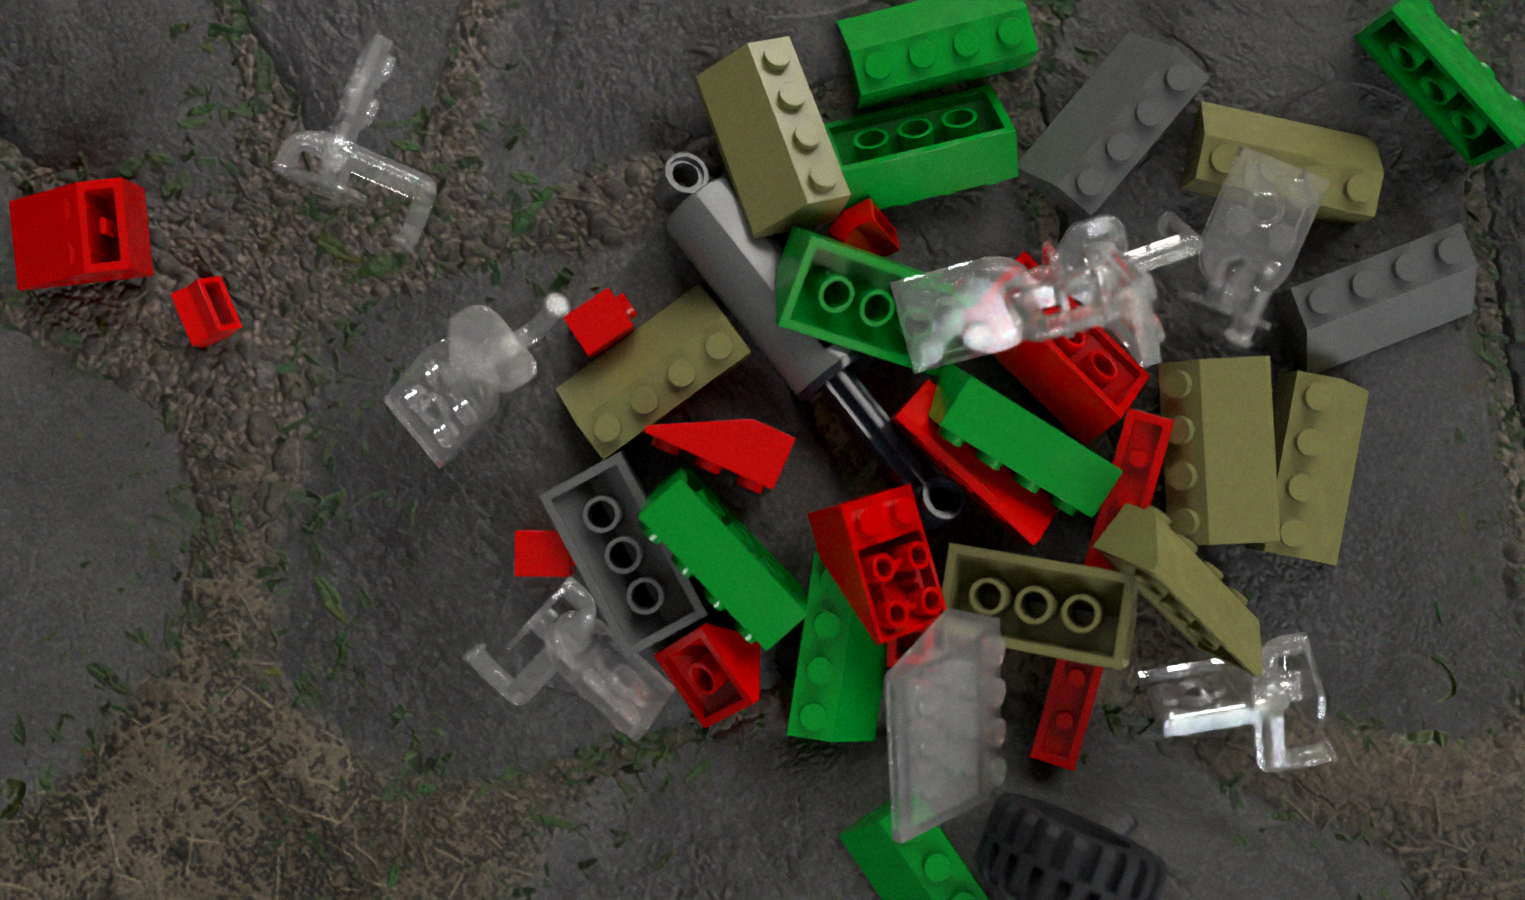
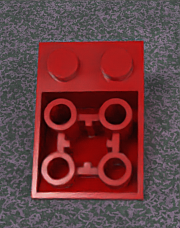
M119 177L75 182L9 201L18 290L24 291L154 276L145 188Z
M755 419L647 425L644 432L654 436L650 445L678 457L682 449L695 454L694 465L717 475H720L722 468L739 474L735 483L761 494L764 486L773 490L796 439Z
M911 484L875 492L807 513L821 561L876 645L886 643L949 618Z

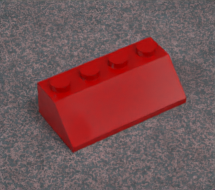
M1025 251L967 307L961 320L968 333L974 339L980 341L998 359L1000 365L1006 371L1011 372L1030 391L1032 397L1037 402L1043 404L1061 422L1064 429L1071 435H1074L1084 446L1088 445L1123 417L1150 377Z
M927 379L890 419L909 442L946 476L958 482L963 492L1017 542L1034 546L1059 510L1058 507L1049 502L1053 494L1042 487L1039 488L1036 494L1029 491L1012 479L1016 471L1004 464L997 471L974 456L978 450L975 446L964 440L959 448L938 435L936 431L940 425L928 416L938 381L933 384Z

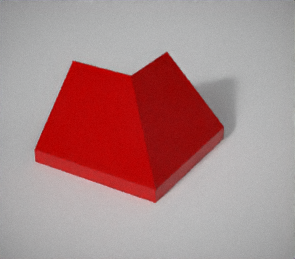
M705 623L653 655L704 729L753 705L760 698V644L757 641L750 644L738 631Z

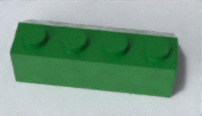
M918 0L836 21L857 109L1029 66L1038 52L1028 8L1023 0Z
M1395 0L1354 36L1355 40L1472 168L1511 152L1525 142V106L1515 96L1507 93L1495 79L1493 70L1487 64L1477 60L1465 46L1463 37L1454 29L1448 28L1438 17L1434 6L1429 0Z
M991 85L824 124L851 193L841 214L844 210L869 198L880 210L897 205H909L915 201L939 195H952L960 190L981 185H994L1002 180L1019 177L1016 129Z
M793 225L777 267L775 323L778 326L939 377L972 291L942 277Z
M946 361L928 414L930 418L940 425L936 433L959 448L964 440L975 446L978 450L974 456L997 471L1002 464L1016 471L1012 479L1029 491L1036 494L1039 488L1042 487L1052 493L1053 496L1049 502L1067 514L1074 516L1078 509L1093 518L1123 473V470L952 363Z
M684 460L680 461L641 504L638 517L642 520L639 523V527L643 533L656 545L661 541L674 554L671 560L677 569L687 578L694 575L704 585L703 594L707 600L719 611L725 608L737 620L734 625L747 642L753 644L757 641L767 651L808 616L804 587Z
M813 550L806 591L808 616L802 620L786 733L789 736L828 742L875 741L887 662V642L880 645L875 644L821 561L818 551Z
M909 784L838 834V837L882 900H991L912 784Z

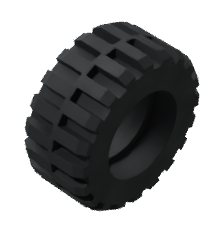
M1005 792L995 800L974 855L975 867L979 875L985 880L990 881L991 885L1005 891L1016 900H1158L1168 875L1165 861L1159 855L1152 853L1150 849L1137 844L1134 840L1056 805L1054 806L1045 801L1013 792Z

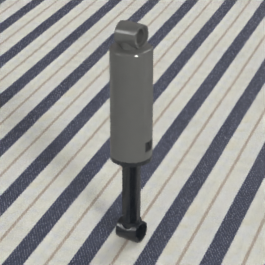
M690 153L672 155L667 160L653 188L657 204L665 211L672 213L667 219L666 231L801 402L805 403L823 391L898 487L911 484L924 531H932L958 516L963 510L965 503L964 492L960 484L951 477L937 475V473L931 471L850 369L865 353L778 326L775 323L777 267L784 251L781 244L773 235L755 239L751 238L732 183L727 178L722 177L707 183L709 179L708 170L704 162L697 156ZM675 180L682 182L686 187L679 185ZM930 497L937 502L939 510L933 507Z

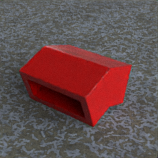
M870 198L844 210L827 231L834 240L882 257H887L900 251L897 230Z
M221 276L197 279L188 287L170 294L192 346L204 348L228 338L242 328Z

